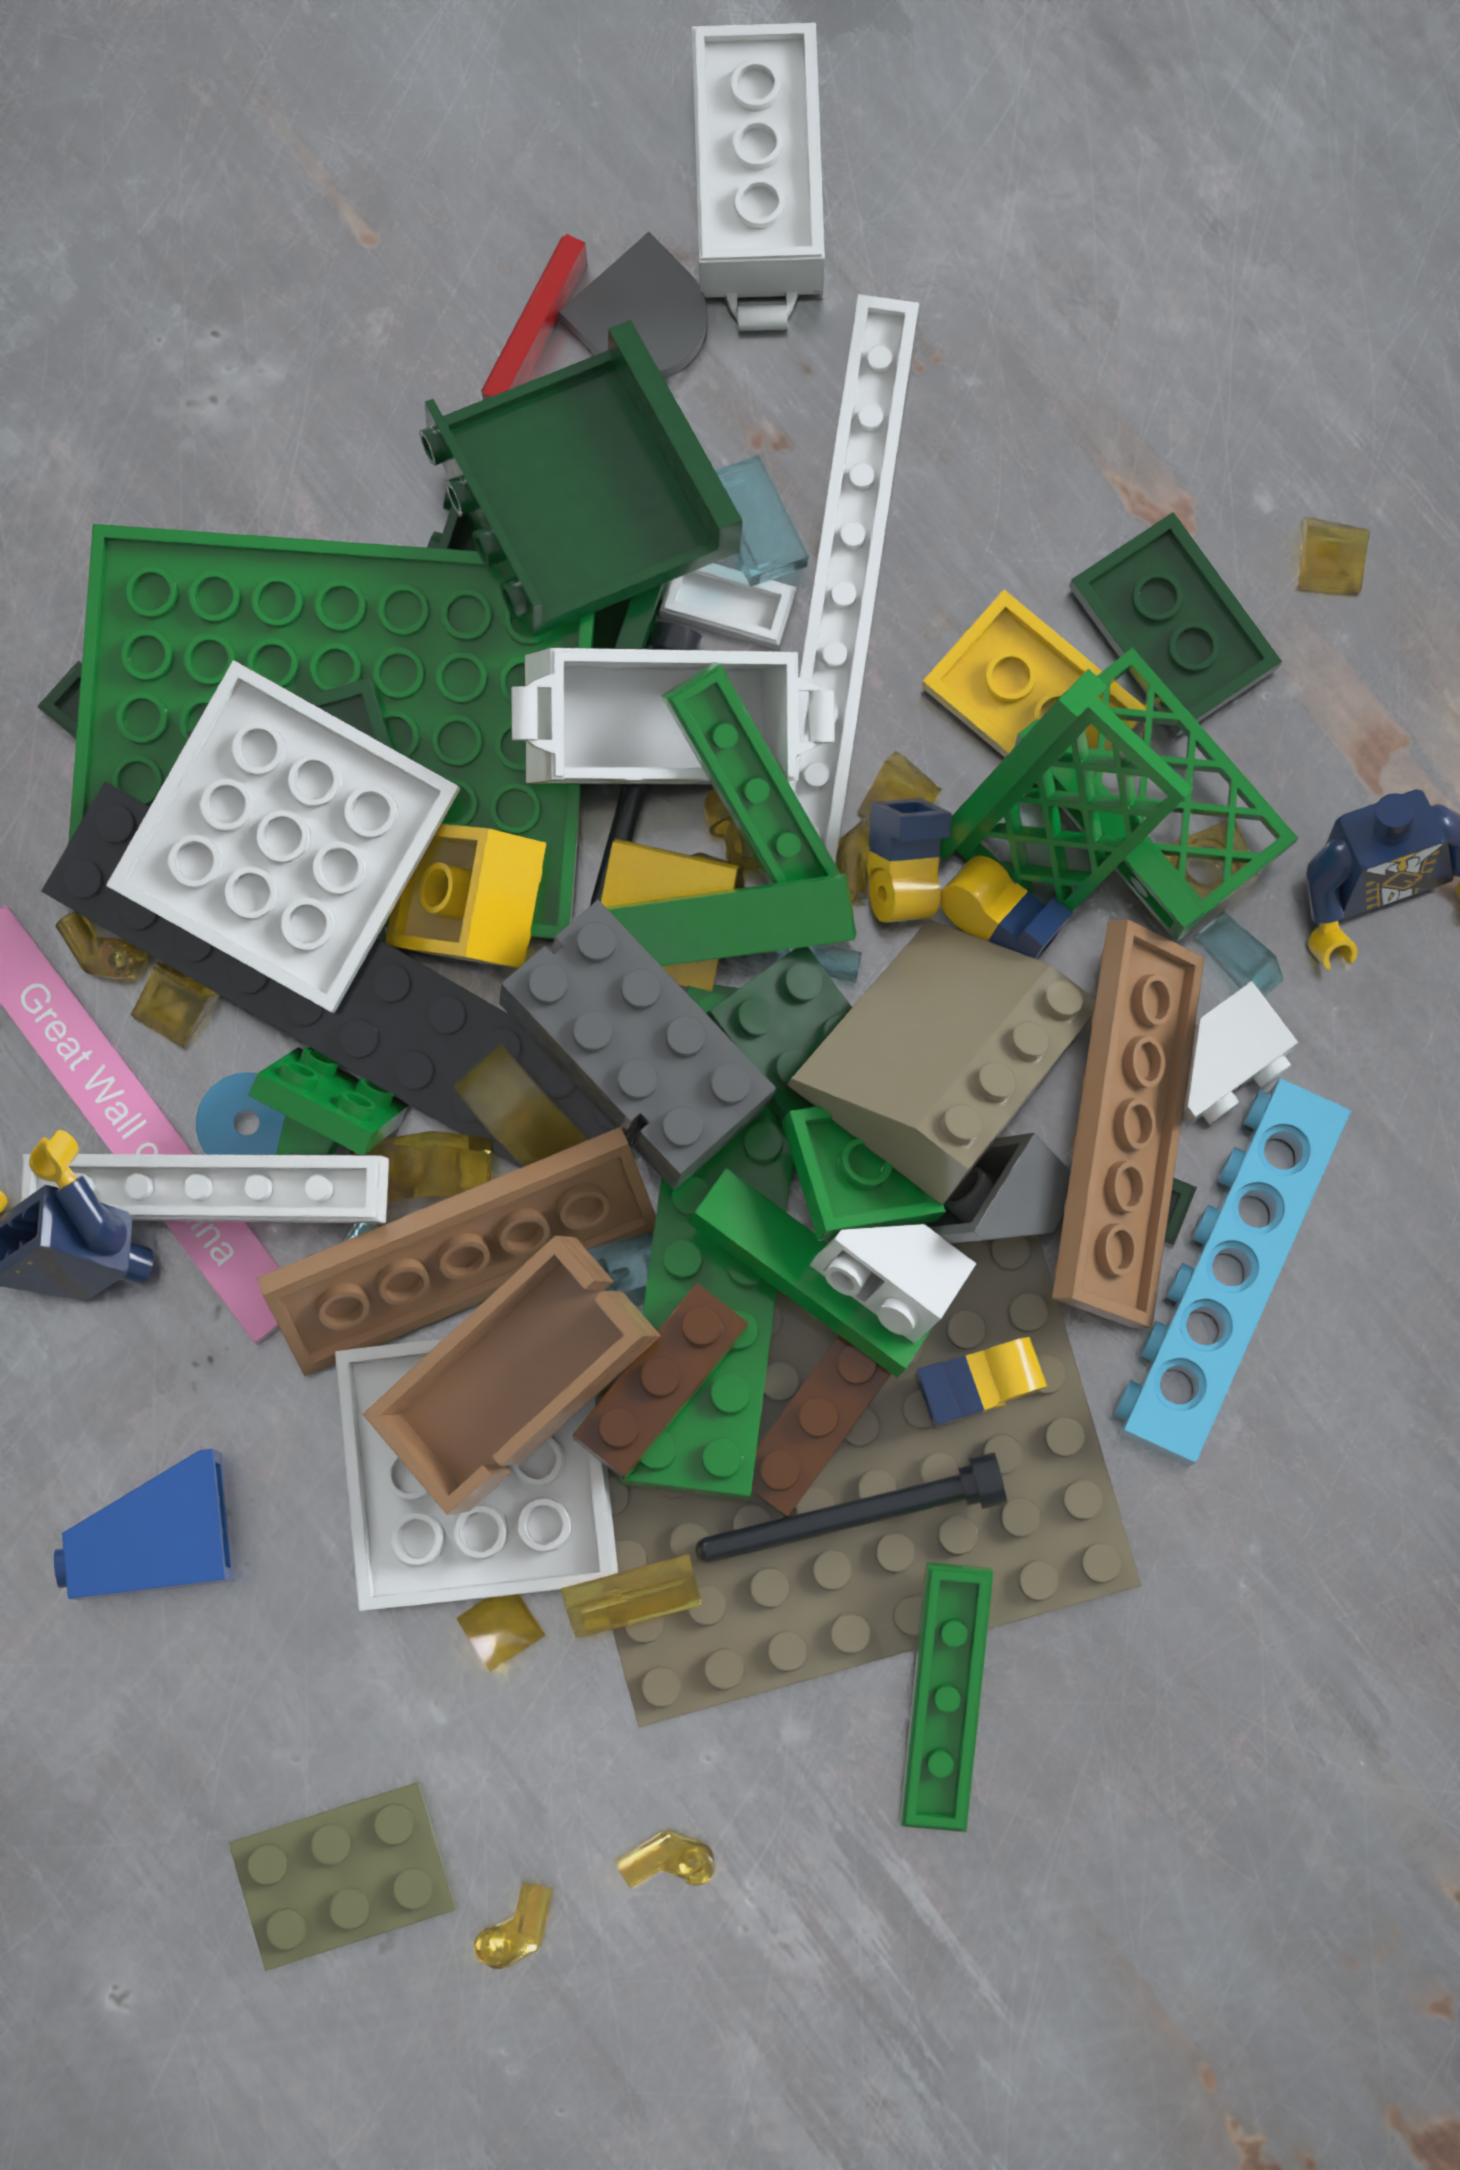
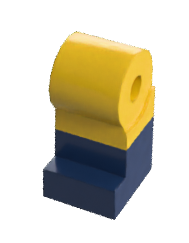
M922 798L871 802L868 875L870 876L869 899L873 913L880 922L927 919L936 914L941 899V887L938 877L940 844L942 838H950L951 812Z
M985 856L972 857L941 890L940 904L945 915L962 931L1037 960L1051 946L1073 913L1054 897L1046 905L1043 904L1021 885L1015 884L1008 872L998 862Z
M1030 1337L1003 1343L950 1361H942L917 1369L914 1374L934 1430L1005 1406L1006 1402L1048 1387Z

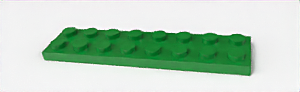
M714 985L713 990L708 991L688 986L687 994L707 1013L740 988ZM768 1107L675 1191L661 1177L642 1315L657 1331L693 1286L698 1283L747 1321L748 1328L625 1480L620 1477V1484L750 1501L777 1289L687 1223V1221L725 1168L787 1212L793 1157L785 1131Z

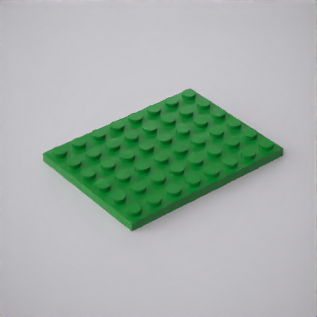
M93 524L68 844L105 781L151 807L188 741L186 732L195 729L233 660L300 698L371 678L374 682L393 750L460 787L459 793L441 824L489 828L546 843L542 864V877L538 886L531 924V937L555 939V936L572 922L582 784L526 783V742L512 740L511 687L525 686V655L548 648L592 649L595 612L533 637L523 616L514 619L508 611L500 590V583L504 581L496 565L486 567L478 551ZM389 917L383 927H388Z

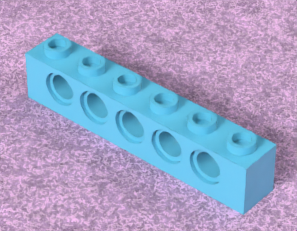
M1281 1078L1271 1088L1270 1093L1258 1090L1243 1123L1253 1128L1244 1151L1233 1147L1218 1179V1182L1228 1186L1219 1208L1207 1205L1192 1237V1240L1202 1244L1194 1264L1191 1267L1181 1263L1166 1298L1176 1302L1166 1325L1158 1321L1154 1323L1140 1356L1150 1360L1142 1381L1139 1384L1129 1380L1118 1402L1114 1415L1124 1419L1118 1435L1189 1467L1197 1462L1352 1110ZM1281 1139L1290 1144L1295 1153L1293 1168L1283 1170L1273 1167L1265 1157L1264 1147L1266 1141ZM1254 1196L1266 1203L1270 1212L1267 1226L1262 1228L1251 1227L1241 1219L1238 1210L1241 1198ZM1231 1254L1240 1260L1244 1267V1279L1240 1285L1227 1286L1216 1279L1212 1268L1215 1256ZM1205 1312L1216 1320L1219 1334L1214 1344L1201 1345L1191 1339L1186 1328L1187 1319L1191 1313ZM1179 1370L1190 1378L1193 1385V1393L1188 1403L1175 1404L1164 1397L1161 1392L1160 1381L1165 1371Z

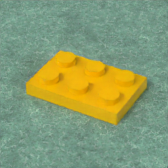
M1004 589L922 681V688L1001 755L1006 757L1015 746L1017 734L1036 719L1040 720L1088 669L1096 676L1102 670ZM1114 682L1110 685L1108 707L1145 710V706L1119 684ZM1122 720L1131 730L1139 723ZM1090 724L1085 730L1088 748L1097 749L1098 730ZM1106 738L1105 750L1113 751L1111 742Z

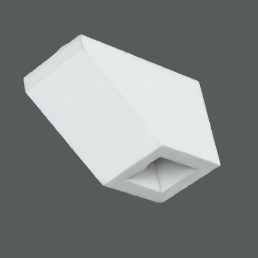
M1252 981L1202 1016L1195 1025L1182 1119L1187 1126L1202 1116L1211 1125L1240 1103L1234 1094L1253 1079L1262 1088L1291 1066L1285 1056L1292 1051L1298 1044V1041Z
M925 1224L840 1230L810 1264L811 1267L825 1276L827 1282L835 1290L852 1296L876 1314L884 1327L893 1333L904 1335L914 1344L942 1318L976 1265L974 1261Z

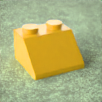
M441 824L390 913L385 943L400 949L483 964L520 968L525 963L527 947L530 942L531 924L538 886L542 877V864L546 843L489 828Z

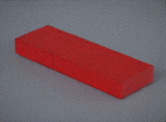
M568 234L561 237L481 389L483 400L528 382L560 321L559 311L570 302L588 267L585 242Z

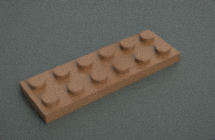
M1126 919L1107 922L1104 949L1101 954V970L1095 1010L1091 1021L1092 1031L1086 1071L1082 1081L1083 1091L1077 1132L1073 1142V1159L1068 1193L1064 1203V1220L1059 1254L1054 1270L1055 1281L1052 1299L1131 1328H1152L1205 957Z
M619 1127L262 1275L257 1279L271 1313L303 1375L306 1376L335 1364V1351L378 1346L484 1302L555 1235L576 1237L591 1256H594L654 1231L656 1214L622 1128Z

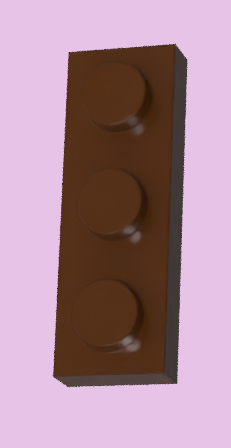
M696 1283L657 1330L661 1337L626 1368L572 1434L573 1440L625 1480L747 1330L748 1322Z
M838 1335L757 1446L751 1492L785 1517L790 1516L892 1374Z

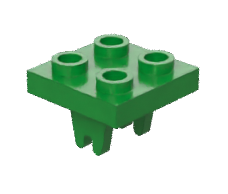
M297 1047L260 1071L248 1094L253 1099L285 1115L276 1155H293V1153H298L299 1155H334L340 1145L363 1156L399 1128L409 1105L394 1098L395 1093L387 1092L363 1077L358 1079L339 1069V1063L311 1047H306L304 1050Z

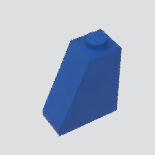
M214 1449L195 1452L62 1533L63 1548L55 1549L54 1571L58 1587H67L68 1599L87 1600L234 1582L221 1452Z

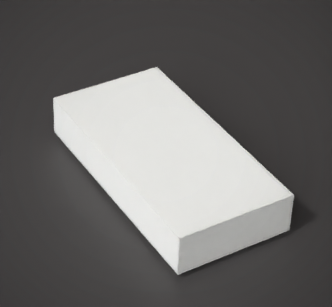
M712 563L668 582L660 608V617L779 651L797 594V587Z

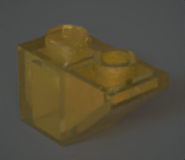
M427 1131L383 1139L363 1155L389 1158L387 1209L426 1208L491 1181V1138ZM350 1150V1155L361 1156L356 1152Z

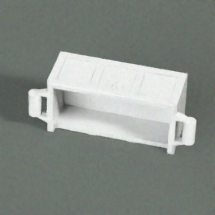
M816 23L692 26L700 292L704 293L705 298L725 297L732 314L738 320V331L787 330V319L793 311L798 295L823 294L825 251ZM786 296V305H737V298Z
M548 648L525 655V686L511 687L512 740L526 742V783L711 784L661 695L712 663L717 662L722 665L787 781H799V755L815 749L822 743H834V691L822 690L815 684L798 678V652ZM799 691H809V742H800Z

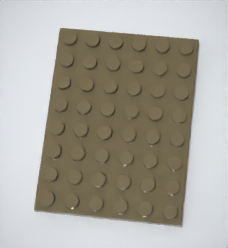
M1039 1235L951 1244L974 1261L976 1265L942 1318L932 1327L907 1369L898 1378L894 1375L890 1376L790 1516L958 1475L959 1467L970 1465L969 1458L995 1452L1008 1503L981 1509L980 1503L967 1506L966 1500L749 1554L705 1563L699 1560L695 1553L696 1544L700 1539L784 1518L785 1516L752 1492L750 1501L623 1485L620 1484V1476L607 1467L619 1583L600 1586L639 1728L916 1650L926 1562L992 1568L994 1574L988 1629L1142 1586L1058 1300L1052 1299L1054 1286ZM778 1289L757 1446L838 1336L836 1332ZM1031 1338L1048 1387L1006 1402L1005 1406L935 1430L933 1429L914 1375L917 1369L942 1361H950L1017 1339ZM625 1370L600 1392V1400Z

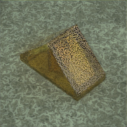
M501 1043L453 1086L490 1133L524 1167L587 1140V1137Z

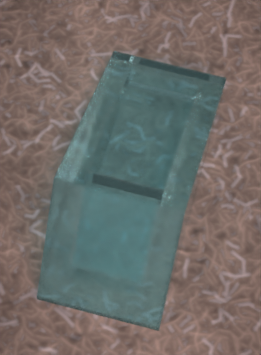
M1225 911L1221 912L1195 935L1198 943L1240 989L1252 981L1265 997L1284 981L1276 955Z

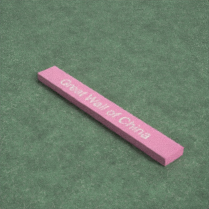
M7 905L1 907L0 1004L113 1154L195 1155ZM163 1221L255 1344L258 1345L279 1329L262 1295L257 1278L280 1267L246 1222Z

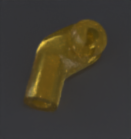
M870 816L856 824L839 839L836 866L841 874L847 873L851 903L860 902L867 898Z
M75 911L61 918L55 925L81 969L90 975L122 979L131 976L134 970L141 969L146 963L147 953L124 939L98 937L88 919Z
M671 1830L658 1832L614 1860L630 1888L635 1887L658 1871L685 1879L686 1883L692 1886H701L707 1883L715 1872L713 1852L702 1840Z
M530 1882L521 1883L515 1915L492 1928L480 1931L476 1936L473 1950L479 1962L493 1969L509 1968L538 1951L544 1939L553 1887Z

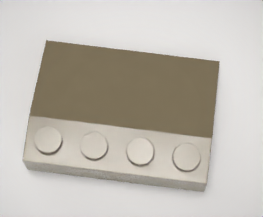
M928 919L789 1081L788 1086L815 1107L821 1106L833 1116L831 1118L855 1138H860L865 1142V1146L883 1160L888 1161L892 1167L943 1205L1092 1018L1096 999L1051 964Z

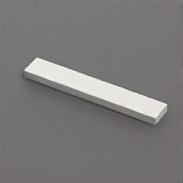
M22 1154L19 1203L45 1184L59 1188L55 1181L43 1180L31 1171L29 1167L31 1154ZM78 1154L69 1166L76 1177L84 1176L99 1202L127 1211L132 1221L386 1223L389 1158L383 1156Z

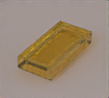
M689 1554L561 1588L564 1606L575 1638H583L698 1607L702 1604Z

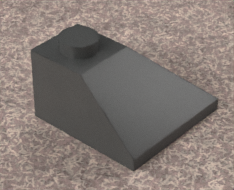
M1035 1132L996 1138L943 1204L945 1208L944 1214L936 1222L924 1224L950 1244L1053 1233L1054 1230L1063 1224L1064 1203L1067 1198L1071 1171Z

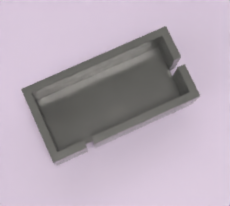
M599 900L594 902L555 936L552 952L544 946L501 983L499 1004L615 1128H622L626 1139L635 1132L639 1117L647 1123L639 1132L635 1149L674 1191L769 1107L776 1087Z

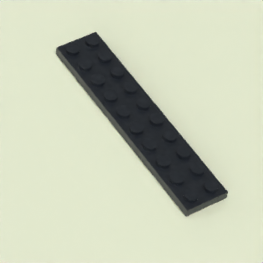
M106 781L103 783L41 892L385 1091L395 1093L394 1096L519 1168L616 1129L508 1013L376 938L338 1008L333 1013L106 886L150 808ZM639 1117L635 1132L627 1138L630 1147L645 1123L641 1117Z

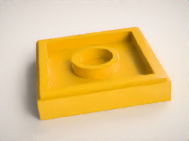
M615 839L612 843L601 903L606 907L735 889L739 866ZM721 958L662 966V968L679 985L692 986L712 992L713 986L716 984Z

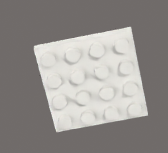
M233 660L106 886L328 1011L335 1013L459 793L460 787Z
M444 1338L335 1351L359 1611L619 1583L608 1469L606 1465L575 1442L572 1436L599 1403L600 1392L522 1464L507 1465L512 1473L470 1512L446 1515L362 1415Z

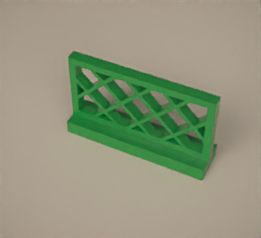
M1132 647L1097 675L1107 686L1101 694V701L1121 720L1144 722L1142 740L1149 747L1151 744L1152 723L1177 725L1188 737L1186 758L1159 756L1172 769L1185 770L1184 780L1191 787L1193 785L1194 771L1219 773L1229 784L1227 806L1191 802V791L1172 811L1181 813L1179 845L1153 843L1147 836L1114 869L1174 940L1178 942L1193 930L1201 919L1297 842L1298 837ZM1129 670L1147 690L1145 710L1108 707L1110 685ZM1154 699L1165 712L1153 711ZM1038 719L1017 734L1015 746L1039 721ZM1098 731L1097 749L1088 748L1089 754L1114 757L1113 751L1105 750L1106 737L1100 731ZM1071 746L1065 752L1072 753ZM1196 747L1207 760L1195 759ZM1051 767L1055 790L1079 793L1075 769ZM1092 772L1096 795L1120 797V795H1112L1103 785V772ZM1139 776L1138 797L1136 798L1138 800L1162 802L1163 799L1146 798L1148 777ZM1237 795L1249 808L1236 807ZM1061 807L1076 826L1085 833L1082 810ZM1099 812L1102 835L1126 838L1123 814ZM1190 814L1226 817L1224 850L1188 846ZM1139 816L1141 823L1144 820V817ZM1235 818L1261 821L1276 840L1261 853L1234 851ZM1105 852L1106 858H1107L1112 852ZM1166 856L1178 857L1177 869ZM1187 858L1223 861L1221 885L1204 899L1185 880ZM1232 862L1247 863L1231 876Z
M1088 669L1053 704L952 815L950 838L941 839L940 856L946 860L956 850L967 861L974 856L989 857L998 862L1008 872L1015 884L1021 885L1038 900L1040 899L1034 894L1032 881L1055 884L1057 900L1070 911H1073L1178 806L1193 788L1098 699L1107 686ZM1090 724L1111 742L1114 757L1089 754L1085 730ZM1071 746L1072 753L1065 752ZM1051 767L1075 769L1079 793L1055 790ZM1092 771L1115 773L1117 775L1120 797L1096 795ZM1133 775L1148 777L1167 797L1162 802L1138 800L1136 798ZM1036 782L1038 783V788H1031ZM1018 802L1041 805L1045 828L1023 826ZM1058 807L1082 810L1085 833L1062 830ZM1099 812L1123 814L1126 838L1102 835ZM1139 816L1146 817V818L1140 823V818H1139ZM1004 817L1005 823H999ZM985 837L1008 840L1012 862L999 861L980 842ZM1025 842L1048 845L1052 867L1030 865ZM1065 847L1088 849L1092 872L1068 869ZM1105 852H1112V853L1106 858ZM1071 886L1077 887V888L1072 892Z

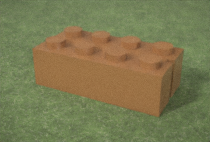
M555 1235L362 1414L446 1515L470 1512L512 1473L507 1465L522 1464L661 1337L622 1291H604L614 1281L576 1237Z

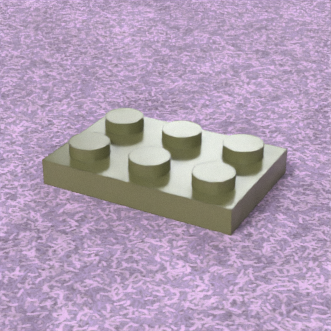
M420 1781L228 1842L265 1971L457 1909Z

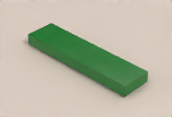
M712 663L661 695L769 884L841 874L720 663Z
M847 873L606 906L612 915L661 966L853 941L857 936Z
M727 1168L720 1174L687 1221V1223L896 1378L907 1369L931 1331L930 1329L914 1344L904 1335L893 1333L884 1327L876 1314L852 1296L835 1290L827 1282L825 1276L810 1266L814 1258L828 1243L824 1240L818 1241L815 1233Z
M926 1562L899 1816L900 1825L903 1827L967 1832L994 1574L992 1568Z

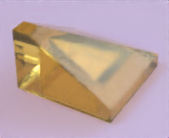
M1304 517L1299 587L1361 592L1370 534L1369 529L1318 518Z
M895 751L885 760L857 812L870 820L871 802L922 798L934 804L942 789L905 756Z
M157 962L130 1016L184 1048L189 1044L220 995L171 966Z
M519 1594L485 1598L456 1618L489 1672L492 1673L547 1636Z

